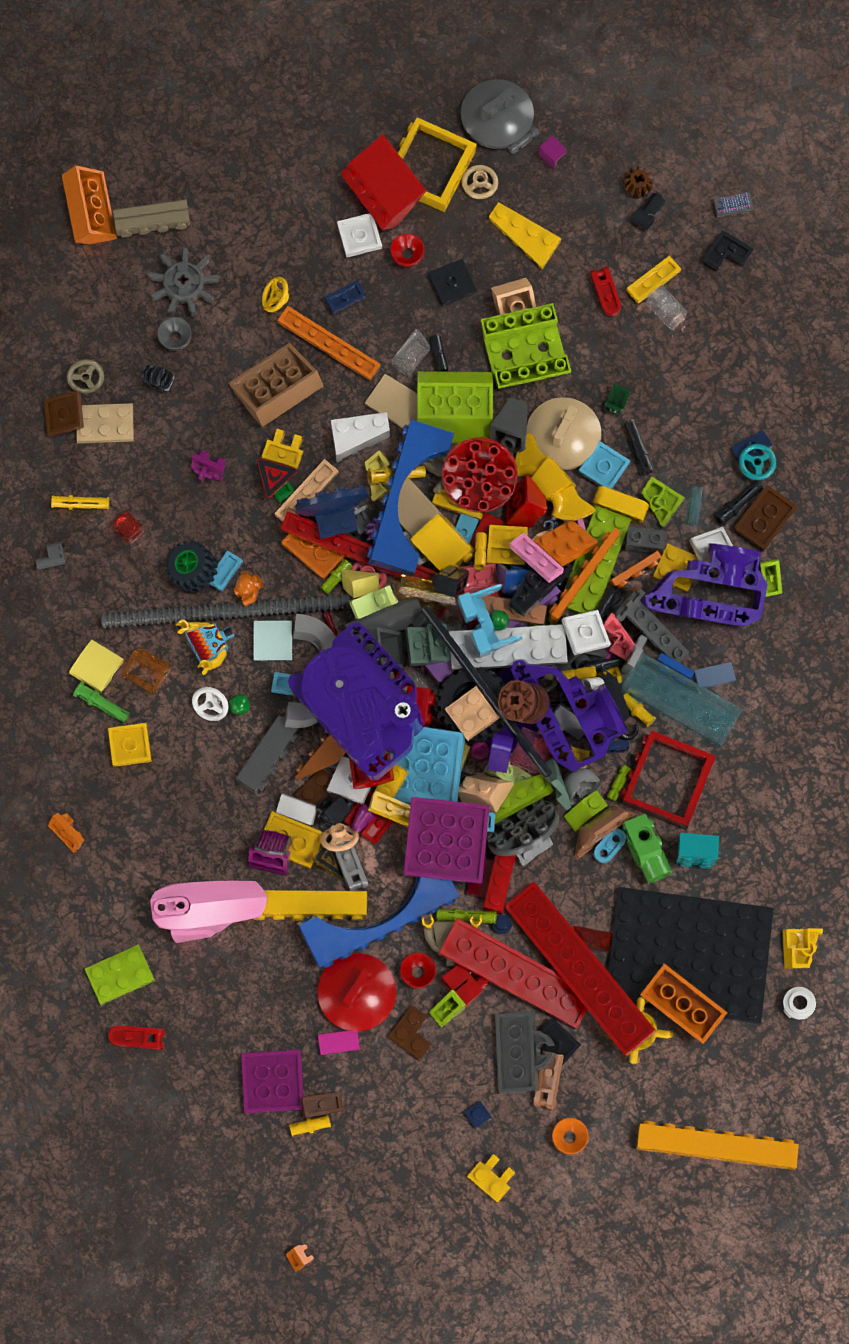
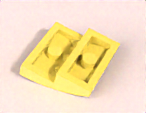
M91 640L70 669L69 674L102 693L112 680L114 673L123 664L124 659Z

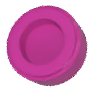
M477 741L471 746L470 754L474 760L484 761L488 758L490 748L485 742L480 743Z

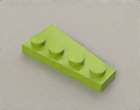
M542 774L514 782L512 789L497 813H495V824L554 792L550 783Z

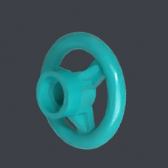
M752 444L741 452L739 467L742 473L749 479L764 480L773 474L776 468V457L769 447L763 444ZM754 449L766 452L760 457H753L748 454V452ZM770 458V468L766 473L762 474L761 469L764 466V461ZM745 460L749 461V462H748V467H749V469H750L751 471L755 472L756 475L750 473V472L746 469L745 463H744ZM758 460L760 465H755L754 461Z

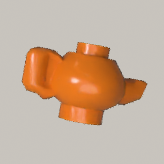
M247 570L240 572L241 575L238 577L233 589L237 597H242V604L248 606L256 601L259 589L263 588V583L257 574L251 576Z

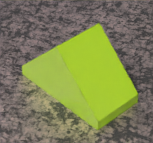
M779 559L760 562L758 570L767 582L765 597L782 594Z
M451 990L429 1013L439 1026L443 1027L465 1010L466 1005L457 993Z

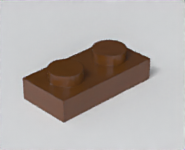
M340 1092L300 1098L303 1118L343 1112Z

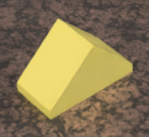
M342 570L343 589L351 597H361L380 589L378 573Z

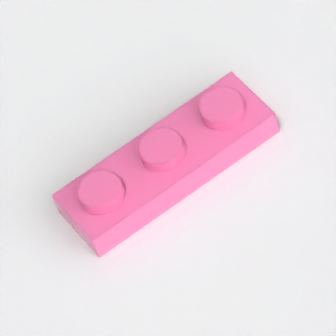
M525 533L510 542L509 547L547 582L550 583L563 573L564 568Z

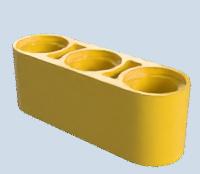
M598 486L592 501L593 507H596V505L631 518V521L635 523H643L649 508V504L643 500L604 486Z

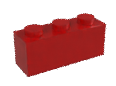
M496 855L483 911H496L498 915H502L516 855Z

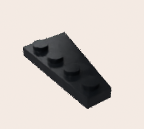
M569 563L562 566L564 568L563 573L550 583L531 568L510 600L509 607L525 617L573 571V566Z

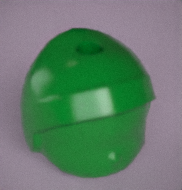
M493 610L490 618L494 630L502 631L506 629L509 625L508 614L502 610Z
M235 695L229 700V708L233 714L244 715L249 711L250 703L246 695Z

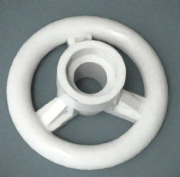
M202 687L192 697L194 710L200 717L206 720H221L228 712L226 697L215 688ZM206 693V701L198 705V697ZM206 709H213L220 714L209 715L203 711Z

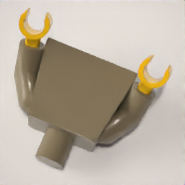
M431 914V919L424 921V916L422 915L421 920L424 925L425 940L432 951L438 953L454 922H434ZM471 914L470 921L464 922L469 925L471 923V926L480 930L479 925L482 922V915L480 914V919L475 921L473 914ZM446 958L447 967H456L458 965Z

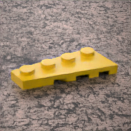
M499 202L489 215V220L543 270L560 244L561 238Z

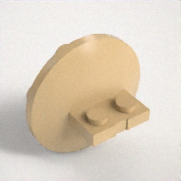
M561 397L548 400L538 406L528 420L526 435L528 433L533 434L542 453L553 458L563 470L581 467L585 460L592 455L598 442L601 441V426L596 414L586 404L576 399Z

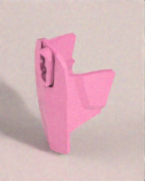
M206 881L170 884L155 891L151 897L152 920L160 928L170 929L175 943L208 938L221 932L234 922L259 918L264 911L267 896L263 888L256 881ZM182 903L184 908L179 909L176 905ZM158 905L164 906L165 910L160 911Z

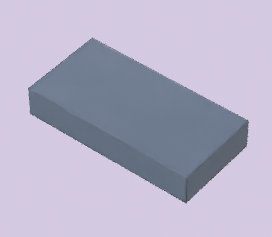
M732 662L694 670L698 690L736 681Z

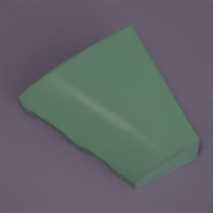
M553 757L545 762L552 771V774L545 779L555 788L556 799L568 810L571 808L570 799L557 761Z

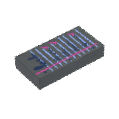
M749 192L713 198L717 217L753 211Z

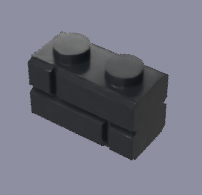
M453 565L441 569L439 574L436 573L432 580L434 592L445 593V595L450 597L456 596L467 587L469 570L458 569V567Z

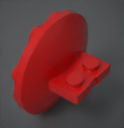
M473 437L458 443L448 453L442 468V481L448 496L458 506L472 512H488L501 507L510 499L517 485L518 469L513 455L504 445L490 438Z
M351 953L350 956L344 959L340 957L333 961L334 964L326 967L318 984V1001L322 1012L331 1023L346 1031L362 1032L377 1027L387 1019L396 1001V984L391 971L382 961L368 954Z

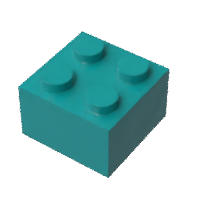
M680 833L677 839L675 864H680L681 867L700 865L699 868L711 869V866L714 867L718 860L719 836Z

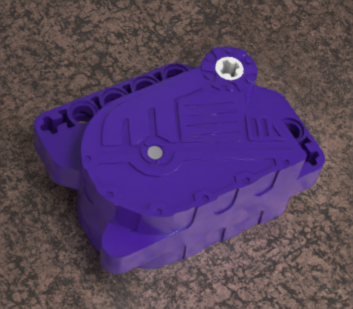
M360 623L350 624L334 638L332 648L321 651L308 662L303 674L296 673L288 679V685L295 696L317 719L321 727L332 736L337 745L348 754L360 771L364 772L371 780L380 779L407 756L413 749L414 737L423 729L424 722L417 705V688L414 682ZM353 632H360L363 639L360 640V638L356 634L354 635ZM374 644V648L371 651H366L365 646ZM380 658L387 659L384 665L377 664ZM393 672L400 673L397 679L390 678ZM404 687H413L410 693H403ZM392 753L394 756L392 760L386 761L384 760L385 754ZM378 760H381L382 764L384 765L383 767L381 764H379ZM372 766L377 769L376 773L370 770Z

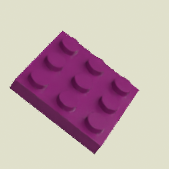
M301 1050L241 1053L245 1114L302 1110L300 1098L304 1096Z

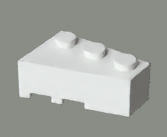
M387 412L331 420L337 462L390 437Z

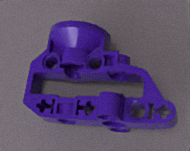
M708 543L706 561L688 560L685 570L667 572L650 592H645L646 594L640 599V602L647 609L677 616L729 625L746 626L762 618L767 590V582L758 570L761 552L735 546ZM711 568L715 570V574L712 578L709 575V571ZM747 575H749L751 579L748 584H746L745 577ZM677 577H686L754 590L753 606L750 609L673 595V582ZM649 598L659 601L658 603H651L649 602ZM668 599H671L672 607L668 609L666 603ZM703 608L710 609L711 613L703 612ZM735 614L743 615V619L735 618Z
M517 659L512 664L511 670L515 680H531L534 684L540 685L538 678L551 673L557 677L595 753L581 761L577 760L549 703L546 717L551 718L549 721L551 728L548 729L549 727L546 722L542 723L539 721L536 724L555 760L567 769L575 771L604 757L610 741L628 732L620 711L605 684L587 691L583 682L579 681L577 676L568 679L557 667L530 664L525 659ZM517 663H520V665H525L523 671L525 675L529 673L530 676H527L520 680L519 677H522L523 675L520 670L516 671V668L518 667ZM579 698L585 699L587 702L586 707H577L576 700ZM601 733L604 736V740L601 743H596L593 740L594 734ZM560 746H562L561 748L564 753L568 752V755L566 757L567 759L559 757L561 753L559 749Z

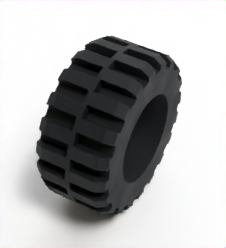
M484 667L476 669L498 698L502 687L505 686L503 680L495 672L487 671ZM463 668L458 669L459 673L456 675L451 673L448 676L449 680L447 682L443 681L441 684L442 690L438 691V701H436L438 716L445 728L461 732L446 712L445 708L476 686ZM499 718L468 742L475 743V741L483 743L489 737L492 740L494 733L498 731L501 733L504 730V723Z

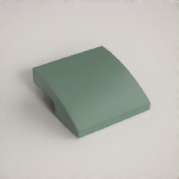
M427 624L426 627L406 628L409 666L431 665L450 661L448 647L431 624Z

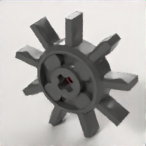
M183 248L182 261L175 264L170 261L169 257L162 254L161 260L168 268L164 274L149 272L150 280L162 282L164 288L152 293L151 298L154 302L168 296L172 300L168 306V315L170 316L176 311L178 303L187 304L192 317L196 316V307L193 302L199 297L211 304L214 303V296L204 291V285L218 283L219 277L218 275L203 276L201 270L209 263L207 255L194 265L188 262L189 253L187 248Z

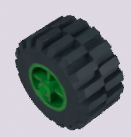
M193 540L190 543L183 541L182 545L180 543L177 544L176 549L172 548L171 555L168 554V562H165L167 567L165 571L169 575V579L185 592L196 593V590L199 592L203 591V587L208 588L210 581L213 582L215 580L213 576L217 575L218 572L216 570L218 564L215 562V556L204 545Z

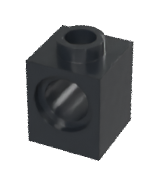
M330 793L315 807L319 813V819L325 824L329 823L334 826L351 811L342 796Z

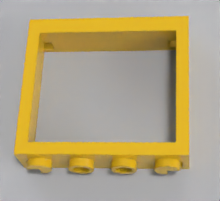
M417 117L414 123H410L407 137H403L400 142L398 154L402 159L418 130L465 150L441 198L426 191L419 200L426 205L445 212L476 153V143Z

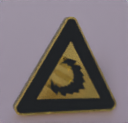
M331 838L326 839L327 843L332 840ZM321 846L314 855L313 861L317 863L316 865L322 866L324 870H328L340 879L343 878L334 851L327 850Z

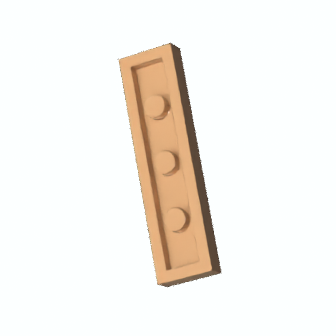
M324 459L275 512V516L283 522L287 511L296 514L294 506L297 504L296 500L315 497V493L323 491L337 476L339 471Z

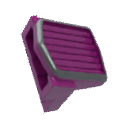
M261 830L255 843H252L249 850V867L287 876L291 853L289 851L292 842L291 836L276 831Z

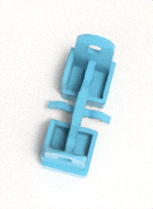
M502 584L472 594L467 592L458 596V604L465 622L478 619L477 630L472 631L471 638L479 658L490 655L492 651L522 639V636L516 635L499 641L494 633V626L482 597L498 592L502 588Z

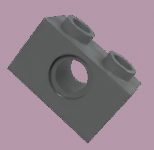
M628 527L625 551L653 554L659 551L663 555L666 531Z

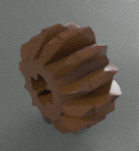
M639 166L636 171L631 168L629 173H625L623 185L626 186L625 191H631V197L634 194H637L638 198L641 197V194L647 196L648 191L651 192L653 190L652 185L655 182L652 178V172L647 173V168L640 170Z

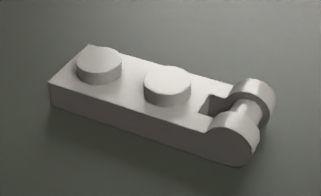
M350 841L338 843L336 846L347 844ZM354 846L348 850L334 851L348 891L369 887ZM357 875L359 880L353 882L352 877Z

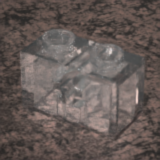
M663 285L648 296L647 305L671 331L685 320L687 310Z

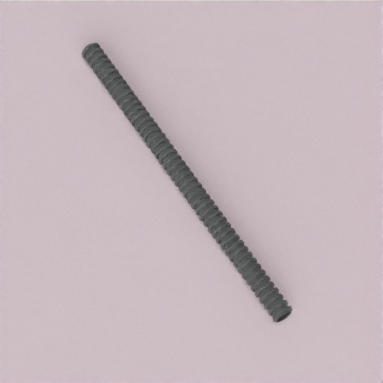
M341 593V595L335 594V596L331 594L326 596L324 594L323 597L311 595L310 598L308 596H305V598L299 596L297 599L296 597H293V599H290V597H287V599L281 598V600L275 598V600L269 599V601H266V599L260 601L259 599L248 606H244L242 601H239V603L234 601L232 604L230 602L227 604L222 602L220 605L218 603L216 605L210 603V605L204 604V606L198 604V606L192 605V607L186 605V607L180 606V608H177V606L171 608L169 606L168 609L156 607L155 610L153 608H150V610L144 608L142 611L141 609H138V611H135V609H132V611L126 610V612L120 610V612L114 611V613L108 611V613L102 612L101 621L102 627L106 629L108 626L109 628H112V626L118 628V626L124 627V625H127V627H130V625L136 626V624L142 626V624L148 625V623H151V625L157 623L159 625L160 622H163V624L169 622L171 624L173 621L178 623L180 620H187V622L193 620V622H196L198 619L199 621H202V619L208 621V619L214 620V618H217V620H220V618L226 619V617H229V619L235 617L236 619L238 616L241 618L247 616L248 618L250 615L253 617L255 615L261 617L263 614L264 616H267V614L273 616L275 613L276 615H279V613L285 615V613L291 614V612H294V614H297V612L303 613V611L309 613V611L315 612V610H318V612L324 610L326 612L327 609H330V611L336 609L338 611L340 608L342 610L348 608L350 610L349 601H353L356 598L351 597L348 593H346L347 595Z

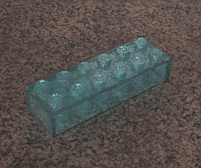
M641 653L635 667L631 670L622 687V691L625 693L628 692L632 697L720 747L725 743L743 709L644 653Z

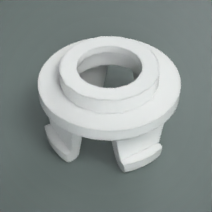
M804 987L790 989L783 999L784 1012L789 1018L792 1017L798 1020L808 1018L816 1007L814 995ZM799 995L804 996L807 1000V1006L802 1010L796 1009L793 1005V999Z

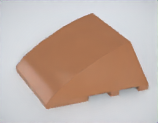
M612 805L579 828L575 858L578 859L593 849L595 843L623 825L625 821L639 816L638 813Z

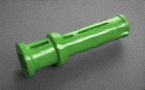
M83 681L80 682L74 691V697L78 696L86 701L89 706L94 705L123 724L126 722L130 715L129 712L99 695V691L85 686Z

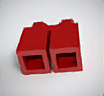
M457 965L442 976V981L450 991L454 990L465 1003L466 1009L471 1002L483 993V989L488 985L489 981L480 976L474 979L470 975L473 972Z

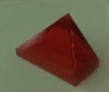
M574 925L573 929L590 949L609 952L612 933Z

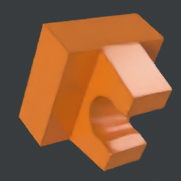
M306 1244L298 1245L285 1254L295 1272L305 1267L314 1259L312 1255L307 1257L304 1253L308 1248Z

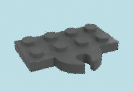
M535 1011L495 1014L499 1093L539 1091L538 1071L549 1066L555 1056L553 1052L542 1055L540 1050L545 1044L555 1046L553 1040L544 1032L536 1031Z

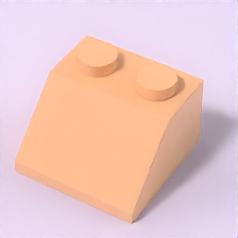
M527 278L491 288L498 315L536 307L532 285Z
M485 775L466 776L459 787L458 795L464 803L490 805L489 812L497 813L514 783Z

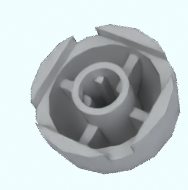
M579 768L575 771L570 770L563 781L572 806H576L582 799L594 791H599L601 787L600 779L587 768Z

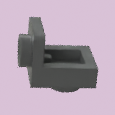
M358 505L353 508L358 531L354 532L356 537L364 533L368 529L367 524L371 523L364 512L368 508L367 505L361 508Z

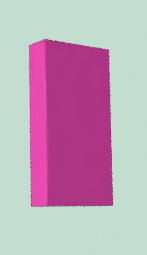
M357 1031L318 1035L321 1055L360 1050Z

